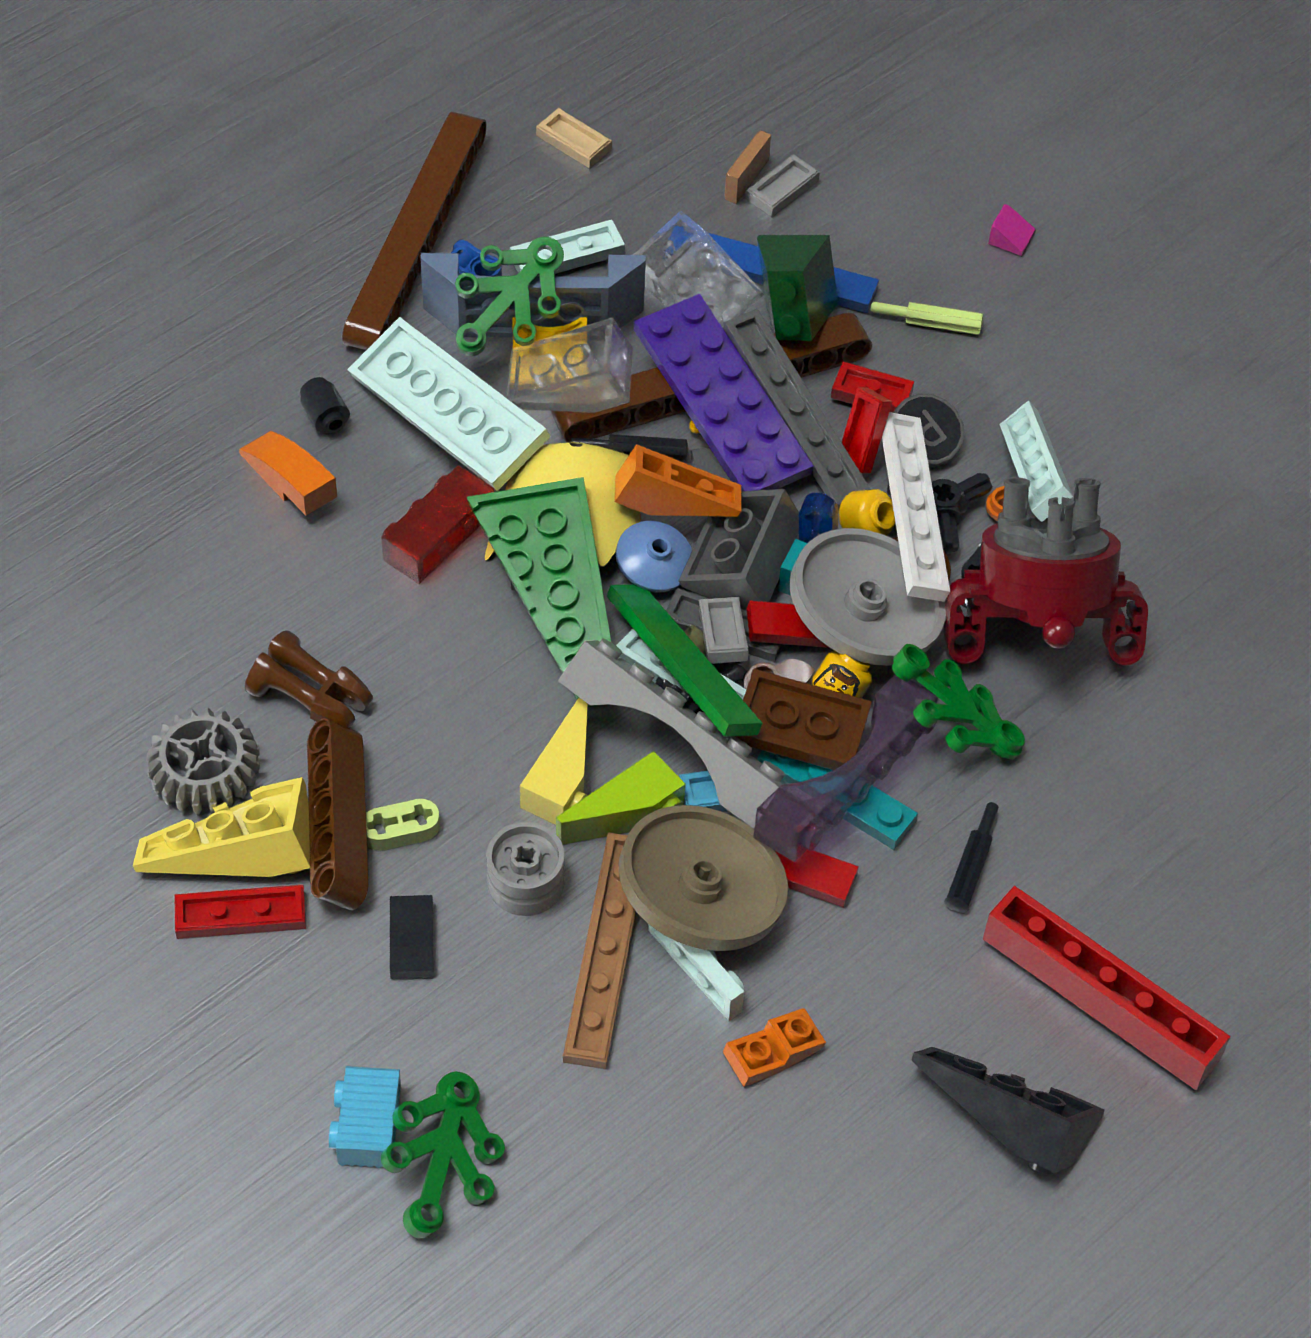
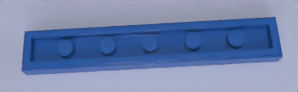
M671 224L660 248L661 257L763 285L758 246L679 224ZM834 267L837 305L868 314L878 289L879 279Z

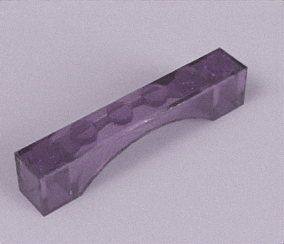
M894 675L875 694L871 718L872 732L860 751L844 765L823 776L803 782L783 784L777 788L757 808L753 838L794 862L807 849L812 851L820 842L823 833L831 825L836 827L844 818L847 809L854 802L860 803L866 797L870 786L878 778L883 780L889 774L893 763L900 756L906 757L913 749L916 740L923 733L927 735L934 729L936 723L930 728L922 726L915 719L913 711L924 699L937 703L938 697L921 684L913 680L903 681Z

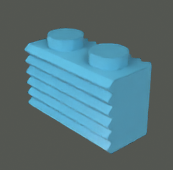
M346 1066L344 1081H336L334 1107L340 1108L339 1121H331L329 1148L336 1149L338 1164L342 1166L348 1164L360 1167H383L381 1154L390 1144L395 1142L397 1128L393 1123L392 1115L400 1103V1069ZM391 1151V1157L393 1159L394 1151Z

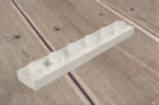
M889 412L882 435V442L907 596L944 602L950 593V586L921 419Z

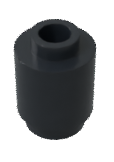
M316 377L308 380L301 387L300 402L315 429L324 434L340 431L349 420L350 411L334 384L323 377Z

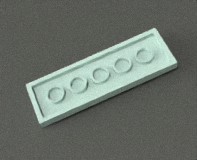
M401 317L347 369L354 379L496 491L551 437L544 426Z

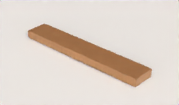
M609 832L607 835L563 1053V1063L601 1069L607 1068L636 917V910L628 901L619 878L620 853L628 835Z

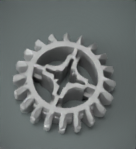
M210 708L202 716H198L192 709L187 719H182L176 715L174 726L162 723L161 735H154L152 737V748L148 749L146 756L148 777L152 781L154 791L157 795L162 794L167 806L176 802L177 808L181 813L189 806L193 807V811L197 816L204 807H209L215 813L213 807L225 802L231 808L234 803L233 797L245 799L247 794L246 787H254L256 782L255 774H258L260 770L258 744L254 741L250 728H244L240 718L230 721V716L226 711L214 717V713ZM222 746L231 750L236 755L235 759L227 757L226 752L221 751ZM172 764L179 765L181 770L186 772L185 776L182 777L171 769Z

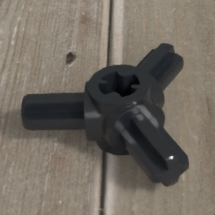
M977 473L958 484L948 479H937L932 482L942 546L946 555H951V552L958 551L960 547L957 525L961 522V514L967 511L968 503L986 495L993 488L990 478L986 473ZM888 484L887 494L891 496L890 486Z

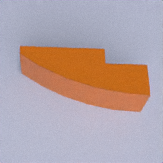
M269 431L239 449L240 455L283 501L290 499L305 516L337 498L336 478L310 453L281 434Z

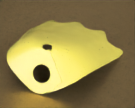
M579 442L542 445L508 480L505 489L509 490L584 477L597 560L600 566H605L614 555L617 543L623 532L630 526L641 522V512L614 502L615 476L629 455L597 445ZM489 541L485 552V560H488L494 552Z

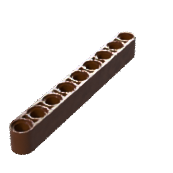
M450 112L346 319L342 335L344 345L367 350L400 317L421 274V253H431L482 148L487 130L485 119L456 112Z
M843 313L829 317L812 341L778 340L801 378L839 367L843 361L847 363L859 361L867 356L872 349V342L854 313ZM658 367L566 393L555 399L550 407L551 414L567 443H570L572 438L595 439L686 412Z

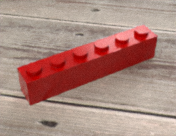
M1015 885L989 913L983 936L984 941L1194 1090L1200 1087L1220 1062L1231 1036Z

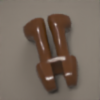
M282 631L277 634L269 644L268 655L262 652L255 660L245 681V691L255 697H263L272 688H275L293 697L309 709L310 719L317 722L322 718H326L350 728L355 722V716L347 706L363 711L373 700V695L368 687L346 666H342L337 672L324 666L301 648L300 639L292 632ZM292 667L322 687L317 690L285 668Z

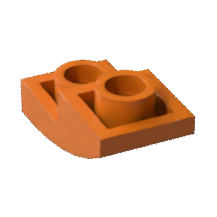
M802 1008L768 1020L764 1030L727 1042L723 1054L743 1087H746L804 1060L822 1049L826 1041L806 1009Z

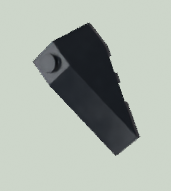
M935 1047L916 1051L911 1059L912 1062L1011 1152L1028 1160V1166L1040 1173L1054 1174L1072 1166L1099 1124L1105 1111L1103 1108L1052 1087L1049 1093L1026 1088L1025 1078L1011 1074V1076L1004 1074L988 1075L986 1074L987 1067L984 1064Z

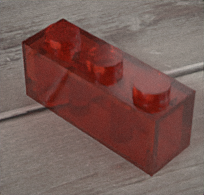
M459 465L448 475L441 476L428 494L422 499L415 500L408 512L399 521L391 523L384 530L381 536L383 561L417 584H420L480 527L477 518L468 504L467 497L492 493L494 488Z

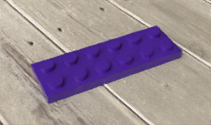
M700 294L634 321L633 330L729 479L741 485V491L776 490L812 474L814 465Z

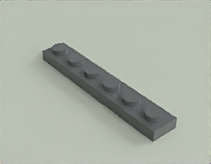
M758 308L726 321L723 327L724 331L814 465L812 475L835 512L839 511L842 500L849 493L871 490Z

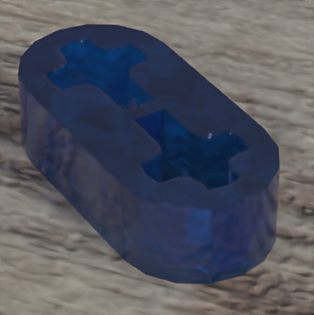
M809 493L805 497L798 515L799 540L806 543L818 536V533L820 535L838 529V505L835 500L823 493Z

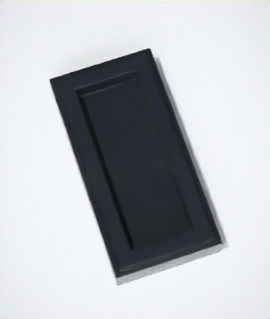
M433 895L390 896V979L434 978Z

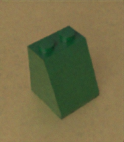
M759 235L757 243L765 301L777 340L812 341L838 304L830 235Z

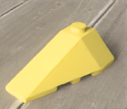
M303 777L262 786L250 791L252 797L250 800L231 808L228 807L226 802L213 807L215 813L201 821L194 823L192 820L185 819L139 839L133 862L135 872L273 877L286 873L295 874L304 869H309V802Z

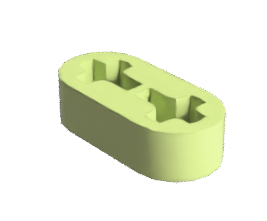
M414 799L378 807L366 813L367 846L377 851L430 840L440 829L439 809L436 804L427 799ZM423 815V818L427 820V824L419 825L418 821L415 820V816ZM382 824L386 833L378 834L374 826Z

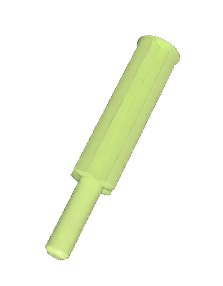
M873 302L871 304L872 313L906 318V324L980 335L983 327V313L909 302L908 307Z

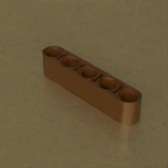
M322 718L313 725L307 741L311 892L316 898L348 910H355L363 903L368 892L363 738L355 730Z

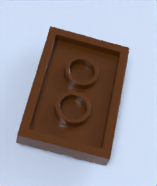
M753 668L743 701L763 724L758 735L735 737L756 749L851 775L872 701Z

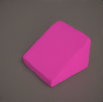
M1004 204L992 224L988 244L1022 256L1036 229L1012 207Z

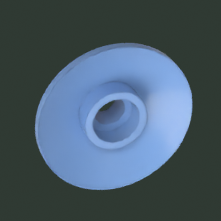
M643 521L630 526L623 532L617 543L616 559L623 575L634 585L652 592H666L681 586L679 579L692 549L683 534L674 527L658 521ZM653 547L659 548L663 553L656 552Z

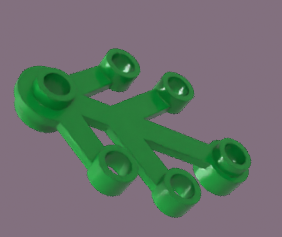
M539 237L533 240L527 249L501 251L497 246H486L480 253V261L484 269L495 271L502 265L525 266L517 275L476 278L471 273H462L457 277L455 282L456 291L462 298L469 299L476 294L500 293L474 323H466L458 329L456 344L462 354L477 356L482 353L487 343L486 333L513 303H515L516 324L513 328L515 342L521 346H528L535 341L536 329L533 323H531L528 286L538 275L542 293L538 300L539 313L545 318H554L559 314L561 303L555 291L554 272L563 263L564 251L557 240L551 237ZM547 249L551 251L552 256L549 259H541L538 256L539 251ZM489 253H494L499 259L495 263H488L485 260V256ZM463 281H471L474 287L469 291L462 290L460 285ZM547 300L555 302L556 307L551 311H547L542 307V304ZM521 328H528L532 332L531 336L525 339L519 337L517 333ZM468 332H474L478 335V338L474 342H467L464 336Z
M906 644L894 656L892 670L898 678L907 682L916 679L946 703L938 704L929 699H924L913 711L915 719L922 726L930 728L938 720L969 723L979 730H968L962 725H956L945 737L948 746L957 753H964L970 746L987 747L996 756L1006 759H1015L1021 754L1022 746L1025 743L1022 731L1014 723L1001 719L993 703V695L988 688L981 684H976L968 691L961 677L962 671L954 661L944 659L935 668L934 677L927 671L930 662L927 655L919 647L913 644Z
M455 1071L446 1074L438 1082L436 1094L417 1103L405 1101L394 1110L392 1115L393 1123L398 1130L410 1132L423 1119L443 1111L439 1128L407 1143L393 1142L381 1154L383 1167L391 1173H399L411 1161L432 1152L420 1199L415 1200L409 1205L403 1214L404 1227L415 1238H427L435 1233L443 1224L444 1215L439 1201L450 1161L464 1185V1196L470 1203L474 1205L483 1204L494 1194L495 1186L492 1179L485 1174L478 1173L457 1133L460 1121L463 1122L475 1143L474 1154L480 1162L485 1164L495 1162L503 1155L505 1144L499 1135L489 1133L476 1109L480 1099L479 1088L476 1082L463 1072ZM454 1087L462 1091L464 1098H460L455 1094ZM403 1110L412 1114L413 1123L407 1122L403 1118ZM484 1142L494 1147V1155L489 1154L485 1150ZM391 1151L398 1152L401 1155L402 1164L393 1161ZM474 1183H478L483 1187L484 1196L475 1192ZM422 1208L431 1214V1222L423 1218L421 1214Z

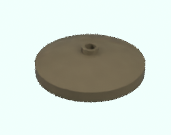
M679 805L654 811L635 824L628 834L620 853L619 878L622 889L632 907L654 929L677 942L691 947L713 951H729L750 946L771 932L787 901L788 881L786 872L780 858L771 845L746 823L718 810L701 806Z

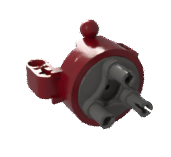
M1010 477L1004 480L1003 512L998 515V523L988 527L982 534L980 570H964L965 578L957 579L951 583L950 593L945 600L946 619L943 633L952 659L963 664L972 663L979 659L984 650L986 617H1014L1023 622L1030 623L1031 626L1044 627L1042 631L1043 639L1049 646L1057 649L1065 648L1073 642L1075 627H1081L1085 618H1103L1102 637L1112 660L1125 666L1132 665L1140 660L1145 650L1148 605L1138 586L1132 581L1125 580L1126 575L1124 571H1119L1120 540L1111 532L1100 528L1101 517L1097 515L1100 481L1091 478L1076 479L1074 481V500L1062 497V503L1058 504V497L1050 498L1048 500V518L1041 522L1038 518H1032L1027 514L1030 480L1020 477ZM966 598H972L967 602V614L969 617L963 615L960 606L964 605ZM1126 606V614L1128 616V619L1125 618V615L1121 607ZM968 634L973 636L967 644L959 645L954 643L961 635ZM1121 637H1132L1131 641L1125 646H1115V643Z

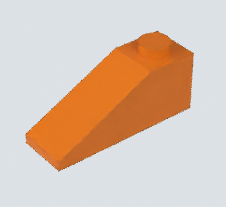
M636 444L615 476L614 502L624 505L629 509L655 516L738 517L741 513V485Z

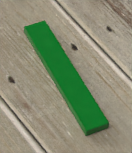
M610 585L607 598L724 737L758 735L763 724L761 720L650 591L636 585Z

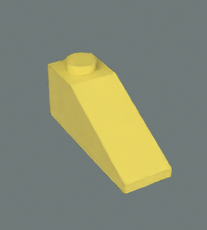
M580 697L520 784V808L555 825L557 816L587 797V794L584 793L588 704Z

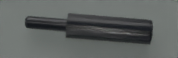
M614 434L609 435V440L571 439V442L597 445L630 455L636 444L681 462H686L688 455L687 439Z
M994 802L987 803L978 830H973L970 833L949 893L944 901L946 907L952 911L965 913L969 910L971 898L993 839L990 831L999 809L998 805Z

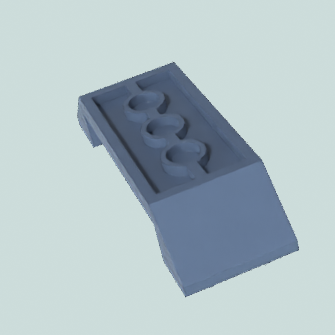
M421 253L423 309L455 334L462 325L474 323L500 294H476L469 299L460 297L455 286L456 279L459 276V254ZM608 255V277L554 276L556 295L561 303L560 312L554 318H545L538 311V300L542 293L540 278L537 276L528 286L531 323L536 326L556 327L571 323L579 317H587V338L610 337L644 311L646 255ZM474 275L476 278L498 277V276H479V275ZM467 280L463 281L460 285V288L464 291H469L474 287V284ZM547 300L542 304V307L547 311L555 309L556 304L554 301ZM515 303L486 333V337H513L512 317H516ZM468 332L464 337H478V335L474 332Z

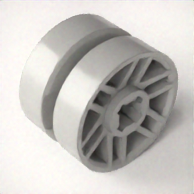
M534 822L510 824L499 830L492 837L487 847L486 862L487 886L493 901L503 910L521 916L536 915L551 908L559 900L564 889V848L559 837L551 829Z

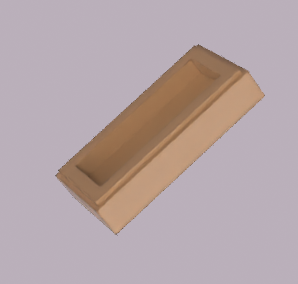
M761 130L757 132L726 173L725 200L737 204L767 164L770 156L771 134Z

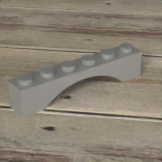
M603 638L601 641H584L558 682L589 705L611 704L631 707L651 714L673 727L692 745L705 763L714 782L720 805L753 829L764 826L791 788V785L783 780L785 773L768 761H764L762 764L751 756V747L735 736H731L730 739L724 737L705 713L699 711L696 714L684 704L687 700L680 693L670 687H666L665 690L652 681L655 676L648 669L638 663L630 665L620 657L622 654L621 649L612 642Z

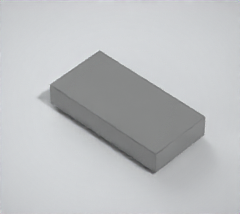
M793 154L748 188L745 199L770 217H773L817 183L820 172Z
M739 597L700 599L699 613L707 659L711 663L748 661V646Z

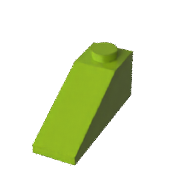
M653 751L557 816L556 835L561 840L562 845L607 837L608 832L615 834L629 833L635 824L646 815L662 808L684 805L686 784Z

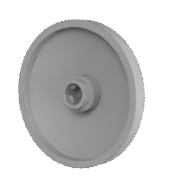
M856 528L836 529L822 533L806 544L792 568L790 593L801 620L820 641L838 653L846 654L854 660L874 665H892L894 663V656L906 644H913L926 653L943 629L946 619L945 601L907 596L899 542L886 535Z

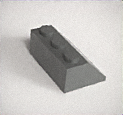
M786 490L741 491V513L738 517L708 516L679 579L681 586L710 599L739 597L740 606L743 610H746L750 600L769 602L780 578V567L804 522Z

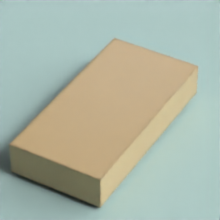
M560 108L556 109L536 126L537 137L589 169L612 150V140Z

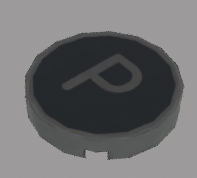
M916 394L905 398L893 411V413L921 419L929 468H937L947 464L960 450L964 439V424L957 409L946 399L934 394Z

